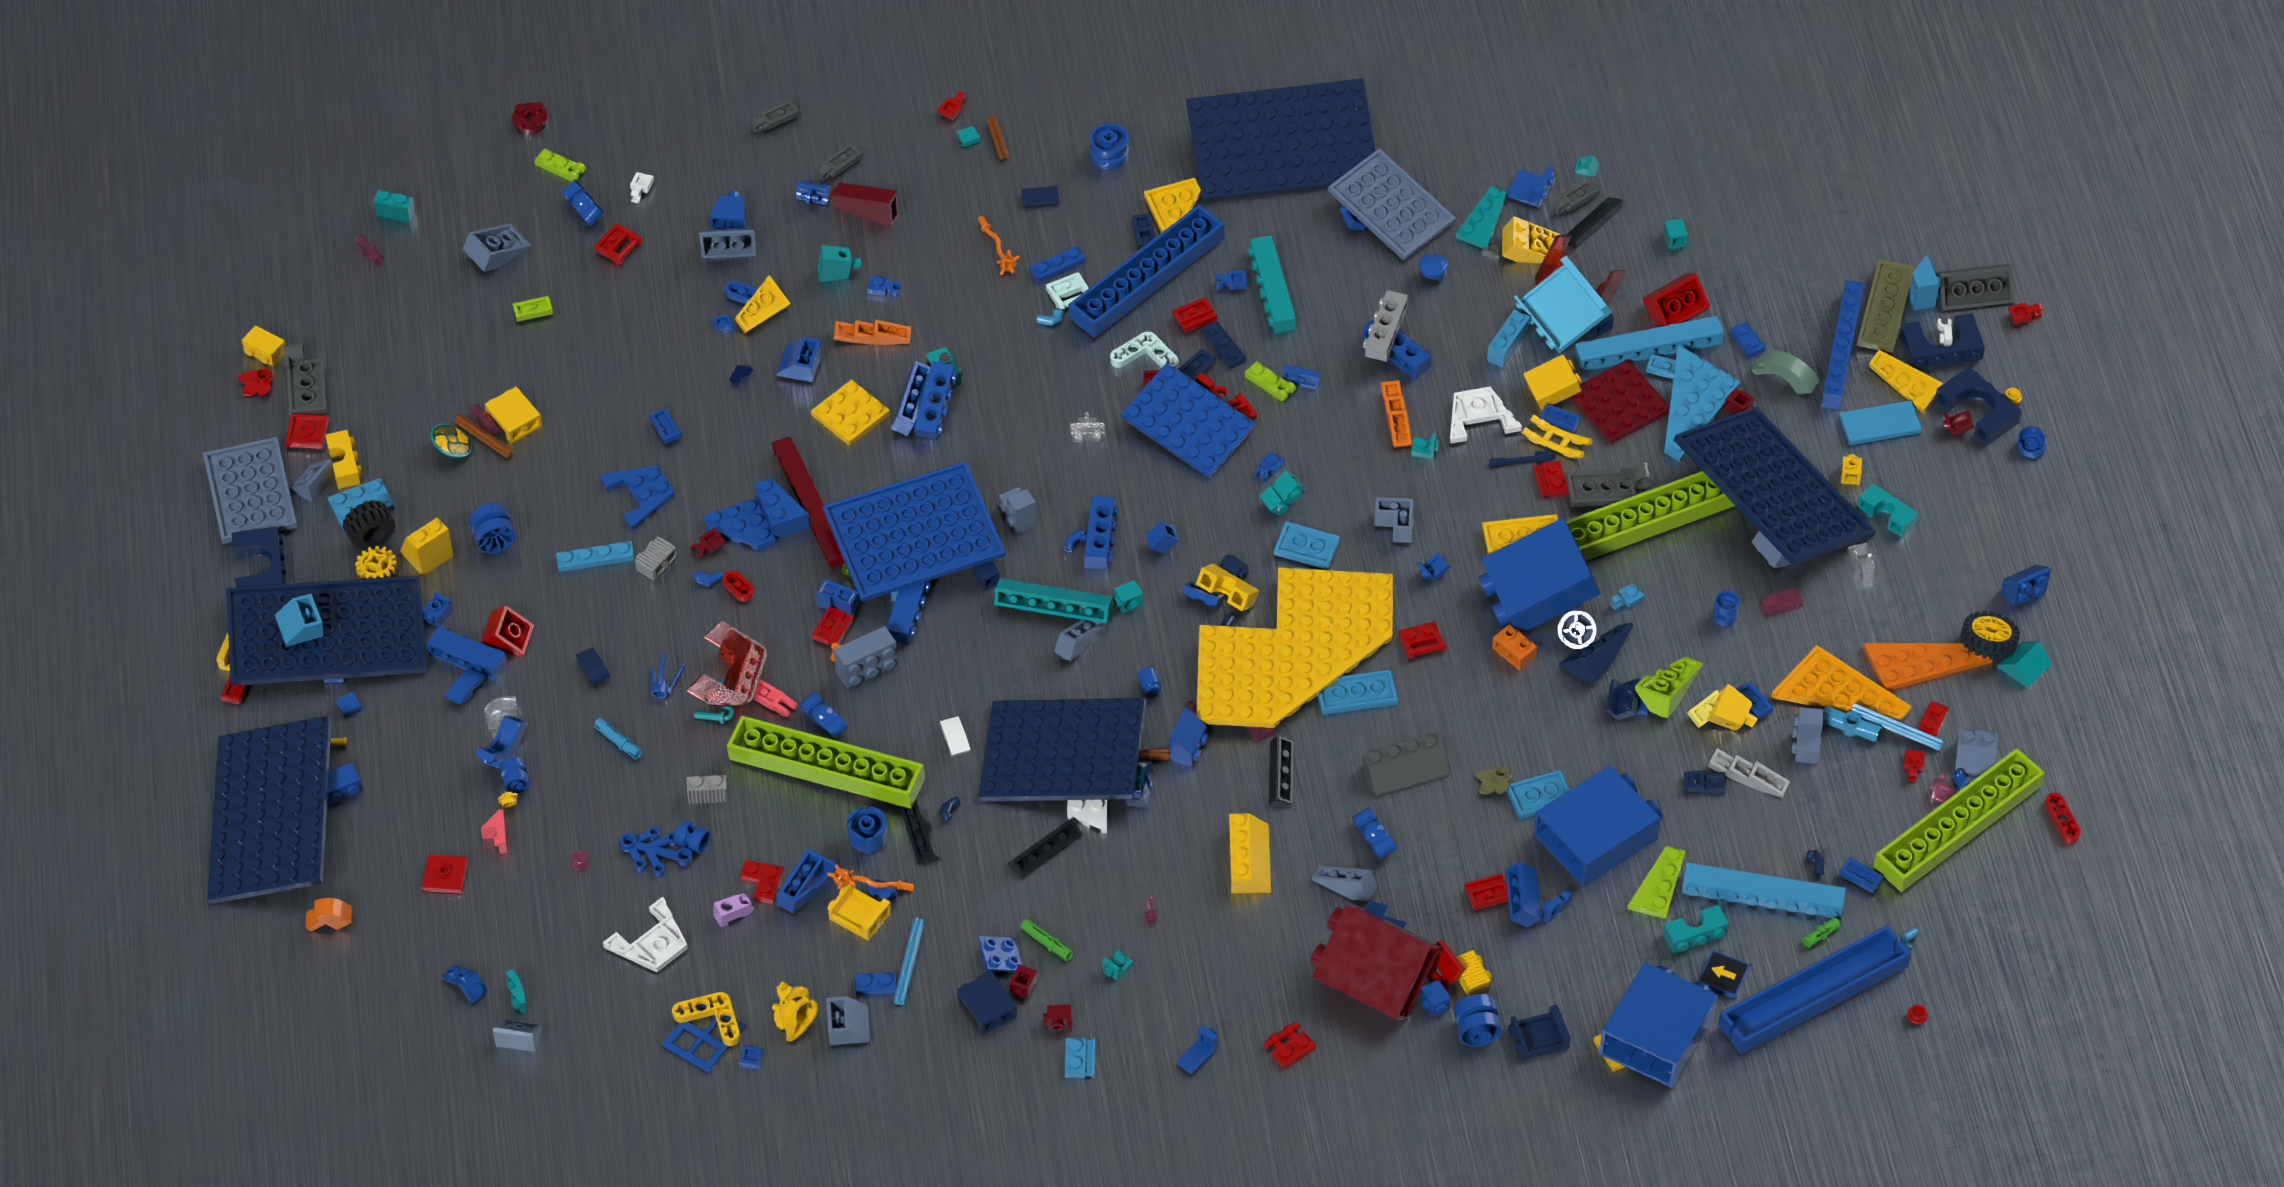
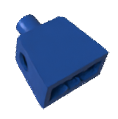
M732 190L728 196L720 195L710 214L711 228H745V199L739 197L738 191Z

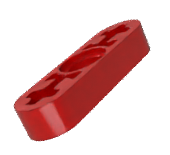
M2056 792L2048 794L2045 800V808L2059 834L2066 843H2076L2079 840L2081 830L2063 796ZM2065 815L2068 820L2060 821L2057 816Z

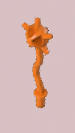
M980 216L978 221L982 227L981 231L986 232L995 239L996 251L1001 260H997V264H1000L1002 269L1000 275L1002 276L1006 271L1014 274L1016 261L1020 256L1013 257L1010 250H1007L1005 255L1001 249L1000 237L990 230L991 225L987 223L985 217Z
M835 865L836 871L834 873H827V876L832 877L836 885H838V889L848 884L855 886L856 883L854 881H861L876 888L896 887L897 891L899 889L914 890L913 883L903 882L901 879H898L897 882H875L861 875H852L854 870L849 871L848 869L840 868L839 865Z

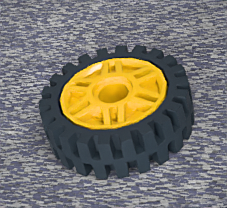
M1978 611L1975 614H1970L1964 620L1960 639L1961 643L1964 644L1963 646L1968 648L1969 652H1975L1974 655L1979 656L1981 654L1982 658L1985 659L1988 656L1990 660H1994L1995 657L1997 660H2001L2002 657L2006 659L2015 653L2020 630H2018L2017 625H2014V621H2009V618L2006 616L2002 618V614L1994 615V612L1991 611L1989 614H1987V611H1982V613Z

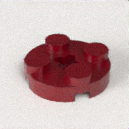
M540 102L517 104L512 114L513 126L520 129L524 134L538 133L544 125L546 127L548 124L547 110Z

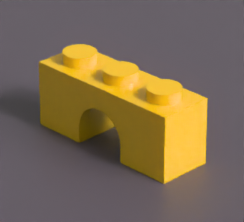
M348 430L326 434L331 460L343 459L332 463L338 489L359 485V477L362 476L360 465L356 466V462H359L357 451L352 450L355 447L353 436L349 437Z
M1213 563L1202 567L1196 585L1210 593L1221 592L1229 596L1227 603L1241 611L1254 606L1260 591Z

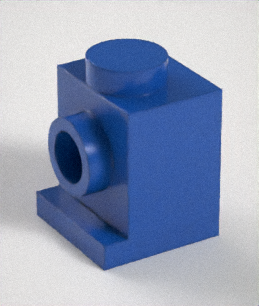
M435 592L433 594L434 597L422 609L427 623L440 627L453 612L450 599Z

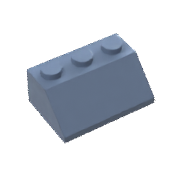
M755 228L708 229L699 231L702 259L756 256Z

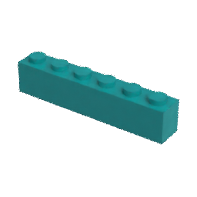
M1272 235L1250 239V246L1247 247L1249 258L1252 257V270L1257 273L1255 274L1256 284L1261 287L1259 288L1260 298L1265 301L1263 302L1264 312L1269 315L1267 316L1268 325L1272 327L1274 334L1296 330V317Z
M1000 578L995 588L994 605L1107 624L1111 615L1113 597Z

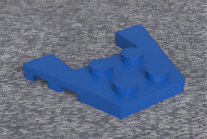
M658 465L599 475L600 481L607 491L626 484L639 505V508L624 514V519L631 530L636 529L637 524L642 520L648 519L649 514L654 510H659L675 496L674 490Z

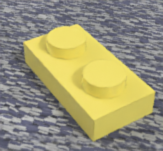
M1718 690L1687 712L1698 728L1708 722L1709 714L1719 695Z

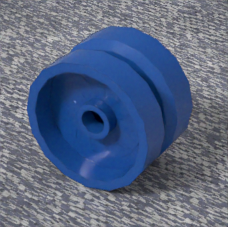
M1104 123L1092 130L1090 134V158L1096 166L1103 169H1115L1127 162L1129 158V135L1122 126L1114 123Z

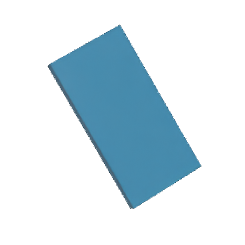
M1911 400L1839 413V419L1849 446L1922 432Z
M1391 669L1340 676L1338 681L1330 687L1324 688L1317 696L1322 715L1398 705V697Z

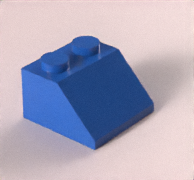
M1184 708L1170 736V760L1192 767L1194 761H1198L1201 755V747L1206 745L1209 735L1206 734L1207 726L1188 708Z

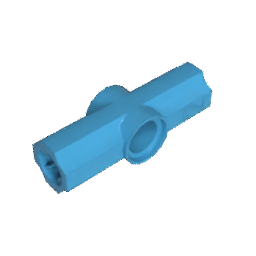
M1829 706L1825 707L1823 711V723L1841 729L1844 735L1849 737L1857 735L1873 742L1878 740L1882 726L1862 719L1857 712L1850 711L1845 713Z

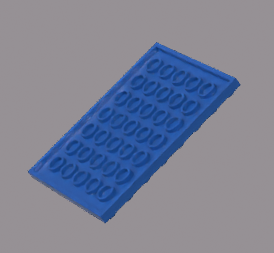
M966 461L822 506L861 602L1006 556L1004 547Z

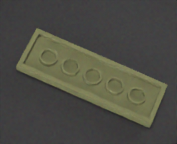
M1883 259L1878 260L1857 346L1889 353L1894 352L1915 266Z

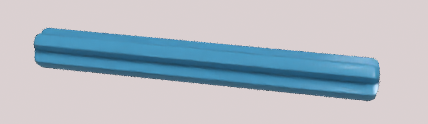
M1854 703L1851 711L1857 712L1862 719L1881 725L1888 730L1936 750H1940L1943 745V740L1859 704Z
M921 918L913 919L894 996V1004L902 1006L905 1004L924 926V920Z

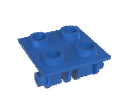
M978 937L980 942L979 949L982 951L983 963L987 969L986 974L992 971L997 976L998 971H1016L1018 965H1022L1015 938Z

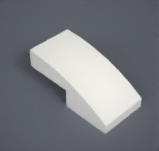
M959 716L940 721L951 757L970 752L971 749Z

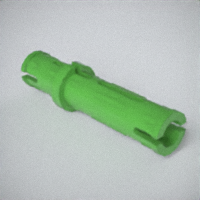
M1028 918L1022 922L1020 929L1046 946L1049 952L1057 954L1066 962L1072 958L1074 951L1062 944L1059 938H1054Z

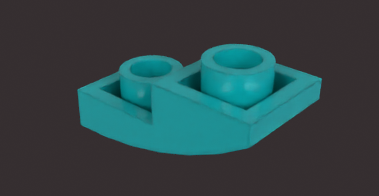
M511 969L506 972L507 981L505 982L511 992L512 999L510 1002L516 1010L519 1009L524 1015L527 1013L524 990L517 974Z

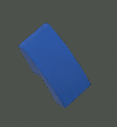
M469 668L452 684L445 694V698L458 704L464 703L473 696V689L485 682V675Z

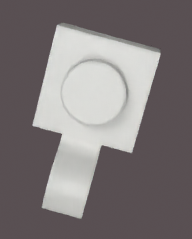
M636 172L630 184L631 196H633L631 202L638 204L641 200L642 192H649L654 182V176Z
M1938 319L1937 328L1942 332L1939 334V344H1942L1943 347L1952 345L1951 319H1948L1947 324H1942L1941 319Z

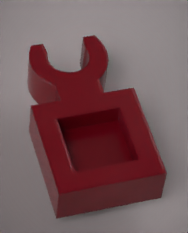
M713 527L699 537L701 543L693 544L690 550L691 552L700 550L696 554V558L699 560L703 558L706 551L711 555L724 546L726 542Z

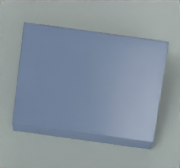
M327 458L311 463L291 485L289 490L313 502L335 478L332 461Z
M503 1018L493 1027L496 1047L536 1052L543 1024Z

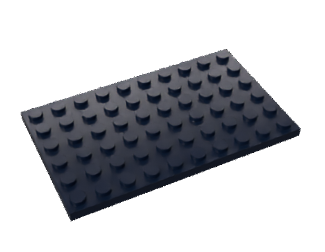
M1364 78L1186 99L1198 183L1201 189V201L1330 186L1376 151Z
M1757 407L1676 434L1673 439L1792 566L1873 537L1876 533L1871 524Z
M420 575L226 588L231 686L427 672ZM312 594L322 620L324 637L286 647L275 614L292 598Z
M329 715L218 736L207 901L210 904L323 884L332 719Z

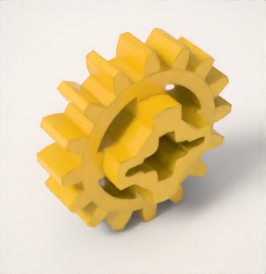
M378 546L374 550L368 547V552L361 551L362 556H357L358 561L355 562L356 571L361 579L391 577V574H396L395 569L398 568L396 556L393 555L392 550L386 551V547H383L381 550Z

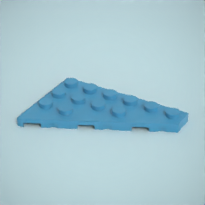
M1680 345L1677 349L1664 453L1678 462L1682 460L1686 453L1673 441L1675 435L1711 423L1724 407L1725 398L1736 387L1739 388L1741 383Z

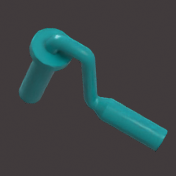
M718 680L712 698L715 705L728 710L729 714L727 715L726 711L721 713L695 711V718L720 721L721 724H725L726 720L732 719L734 708L718 701L725 685L724 680Z

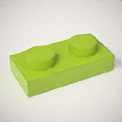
M549 296L513 303L517 322L553 314Z

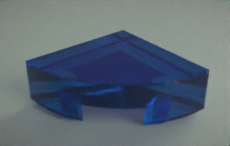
M737 365L729 380L732 384L739 383L741 378L745 375L748 377L752 373V367Z

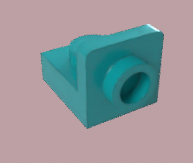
M1432 433V439L1413 437L1411 456L1434 458V451H1438L1439 440H1436V433Z
M1119 950L1109 959L1106 957L1102 959L1103 972L1108 977H1113L1117 981L1133 966V961Z

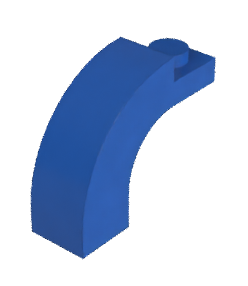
M512 715L503 716L494 740L487 747L477 748L475 756L480 757L481 762L500 768V763L504 759L512 757L517 750L528 722Z

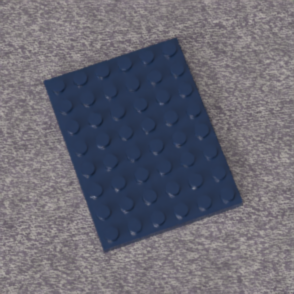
M1145 698L992 701L978 795L979 801L1134 799L1146 708Z

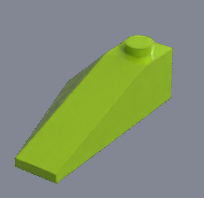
M1684 657L1671 663L1669 668L1665 670H1657L1653 676L1647 675L1643 677L1635 686V690L1650 712L1660 717L1668 718L1676 710L1701 670L1703 663Z

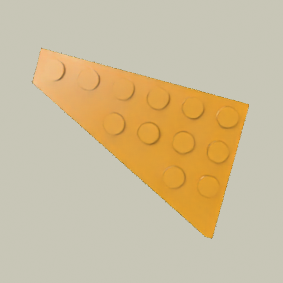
M1818 645L1810 651L1771 694V697L1774 699L1820 708L1829 706L1846 713L1850 712L1853 704L1856 703L1899 722L1906 717L1912 707Z

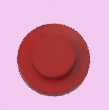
M1916 1004L1908 1009L1907 1017L1914 1024H1922L1927 1020L1928 1013L1924 1006Z

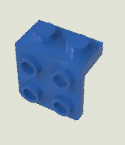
M1547 166L1542 176L1519 170L1507 191V196L1540 208L1543 200L1548 196L1550 187H1553L1555 183L1554 168Z

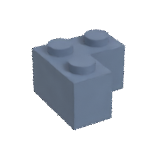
M1017 487L999 495L998 510L1001 514L1005 515L1008 526L1012 527L1016 533L1037 525L1036 502L1028 489L1021 491Z
M1376 497L1374 526L1393 527V542L1412 543L1414 499Z
M1799 707L1798 715L1794 716L1792 738H1795V742H1792L1791 754H1795V762L1818 764L1823 726V709Z

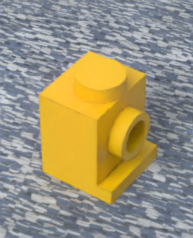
M1850 454L1847 457L1843 456L1841 483L1860 485L1862 458H1858L1854 454Z

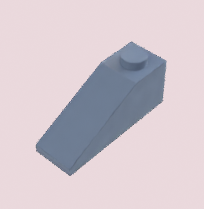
M1080 620L1060 632L1054 652L1063 659L1071 661L1085 650L1105 627V623Z
M1321 865L1312 876L1314 882L1351 900L1369 901L1378 889L1371 870Z

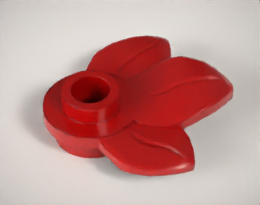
M261 368L257 371H246L237 377L238 380L245 384L242 395L247 397L254 396L257 393L260 396L266 395L271 389L272 373L266 368Z

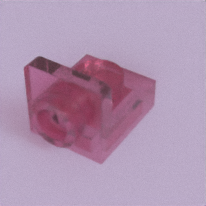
M1941 773L1938 779H1934L1931 789L1933 790L1932 798L1944 803L1959 791L1952 786L1945 785V775Z

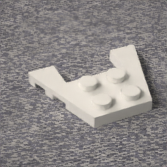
M1491 387L1454 393L1450 444L1467 441L1464 425L1500 419L1505 434L1519 432L1522 426L1519 421L1517 422L1513 418L1511 411L1504 407L1502 400Z
M663 897L649 907V912L660 921L657 925L632 944H629L616 932L603 942V947L655 972L660 971L688 949L687 943Z

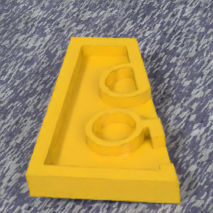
M769 275L736 316L735 321L746 334L788 308L790 302Z

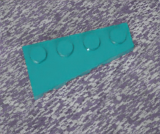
M1490 186L1456 232V239L1482 249L1483 247L1489 249V243L1493 238L1495 226H1497L1499 215L1503 210L1507 192Z

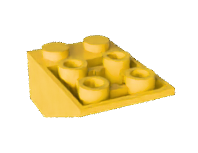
M1513 216L1502 228V256L1516 262L1559 264L1561 262V234Z

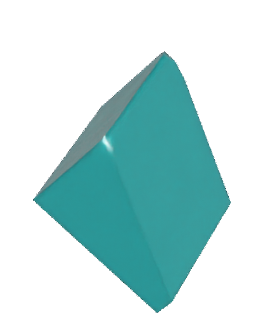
M1594 155L1579 157L1574 172L1596 176L1599 162Z

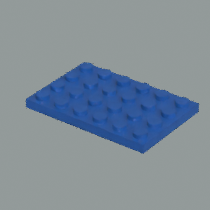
M1166 363L1121 413L1122 419L1208 479L1213 476L1256 425L1249 418L1169 363Z

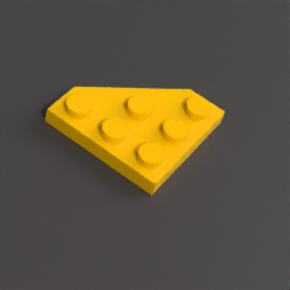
M1195 177L1144 191V198L1161 233L1191 211L1201 196V189Z

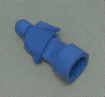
M878 879L872 880V881L881 882V883H882V882H885V881H880V880H878ZM864 883L868 886L867 891L873 898L874 895H878L881 901L885 898L890 901L891 905L896 901L898 893L892 888H876Z

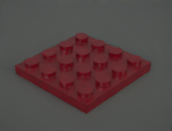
M1629 359L1579 384L1581 392L1569 397L1609 444L1668 415L1670 409L1669 404Z

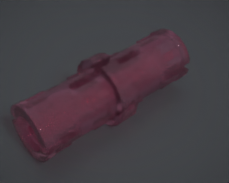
M363 234L356 236L354 242L361 248L362 253L368 256L375 265H380L384 261V257L377 251L376 246L370 243Z
M473 404L469 408V413L477 419V423L480 426H484L491 435L499 431L500 426L478 404Z

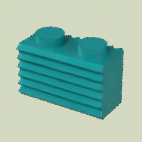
M378 190L373 200L376 216H383V218L386 217L387 219L390 218L397 221H407L409 223L415 212L414 199L411 196Z

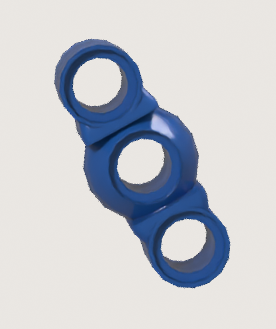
M573 180L561 192L589 225L593 226L605 214L576 180Z
M816 692L811 693L799 703L803 712L822 728L832 740L848 728L845 721L828 704L824 703Z
M1370 807L1352 816L1355 825L1364 835L1379 859L1397 850L1393 839L1385 831Z

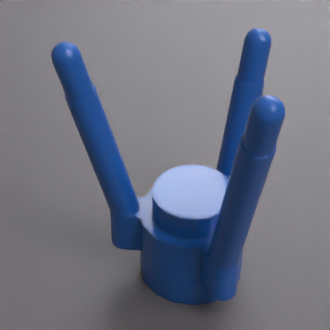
M665 652L662 654L657 680H655V668L651 669L650 692L654 697L660 699L671 695L674 685L685 668V664H682L672 682L668 685V681L663 679L666 661Z

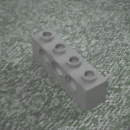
M1387 290L1385 296H1381L1379 301L1380 309L1379 311L1376 310L1373 320L1375 322L1370 324L1369 338H1365L1363 343L1365 357L1387 362L1408 306V295Z

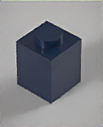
M993 561L973 567V576L982 591L997 586L1000 574Z

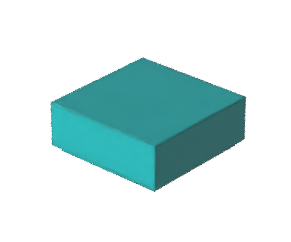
M973 126L956 131L963 147L980 142V136Z

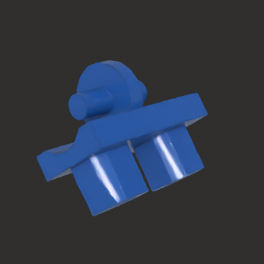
M807 180L796 183V199L806 201L808 205H811L812 202L823 205L828 204L829 185H817Z

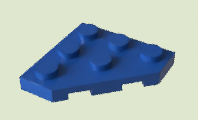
M756 498L702 515L707 530L709 531L714 527L721 536L727 537V540L739 544L745 543L757 550L776 544V539Z

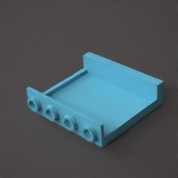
M1567 256L1561 259L1563 266L1521 299L1516 295L1514 296L1518 302L1515 305L1520 312L1523 313L1525 311L1530 316V324H1536L1537 328L1535 330L1542 338L1545 336L1548 339L1545 341L1551 350L1555 348L1559 354L1612 313Z

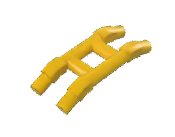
M1535 414L1532 415L1530 420L1541 430L1546 431L1544 436L1542 437L1532 432L1527 427L1521 432L1533 443L1548 447L1569 458L1584 457L1583 451L1567 447L1570 441L1577 445L1592 444V438L1567 432L1540 419ZM1553 434L1563 438L1560 444L1550 441Z

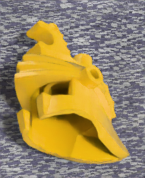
M782 981L776 987L780 1003H774L772 1010L775 1011L774 1021L776 1026L780 1030L785 1029L786 1040L792 1042L800 1037L814 1021L818 1012V1004L814 999L809 1000V992L806 987L796 986L793 988Z

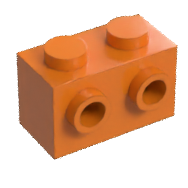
M1510 624L1493 637L1492 648L1519 671L1536 659V644L1532 640H1528L1522 635L1520 630L1512 627Z

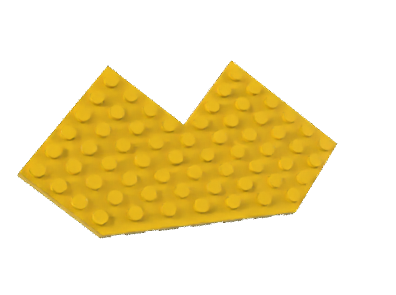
M1278 567L1276 629L1199 625L1196 716L1204 724L1275 728L1280 724L1281 720L1291 716L1300 709L1301 705L1305 702H1310L1319 695L1320 691L1330 687L1339 680L1340 676L1350 672L1358 666L1360 661L1364 658L1367 659L1377 652L1380 646L1392 640L1393 574Z

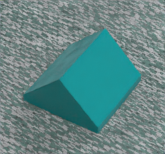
M2039 641L2020 642L2015 653L2003 659L1997 667L2029 688L2052 665V662Z

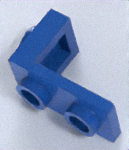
M459 965L451 966L442 976L444 981L459 986L471 1003H474L488 991L477 972Z
M1202 1025L1198 1029V1040L1177 1060V1065L1189 1074H1193L1218 1050L1217 1033L1213 1029Z

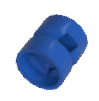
M1726 590L1716 595L1712 616L1718 625L1731 626L1737 621L1740 600L1736 593Z
M521 757L504 759L499 766L505 790L513 793H521L527 790L530 786L528 774H526L527 770L524 759Z
M685 819L679 824L675 832L674 842L683 847L688 846L690 850L701 854L710 841L711 831L701 826L696 827V824Z

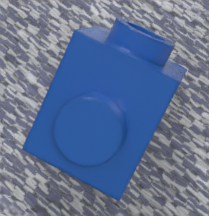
M1438 552L1425 564L1417 563L1421 568L1419 573L1425 579L1430 578L1433 582L1451 568Z

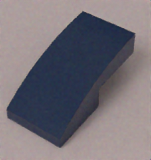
M1150 213L1133 215L1132 223L1137 245L1144 246L1155 238Z
M593 647L576 654L578 663L582 666L586 677L592 684L610 677L606 666Z
M1704 770L1684 772L1685 791L1696 793H1726L1725 773L1704 774Z

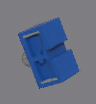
M824 579L816 592L819 607L827 609L830 606L844 611L850 616L855 615L861 604L858 591L852 589V584L849 581H843L840 585Z

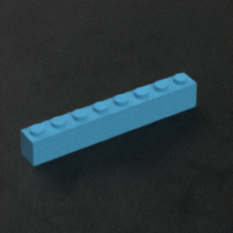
M1718 316L1706 317L1704 319L1690 320L1683 323L1576 343L1574 357L1580 372L1615 366L1627 359L1631 362L1650 359L1651 354L1658 356L1675 354L1679 345L1688 351L1721 345L1723 343L1724 331Z
M1686 862L1682 893L1690 896L1697 895L1709 899H1722L1729 902L1747 903L1752 906L1759 905L1771 909L1778 908L1790 912L1796 911L1809 915L1841 919L1846 888Z

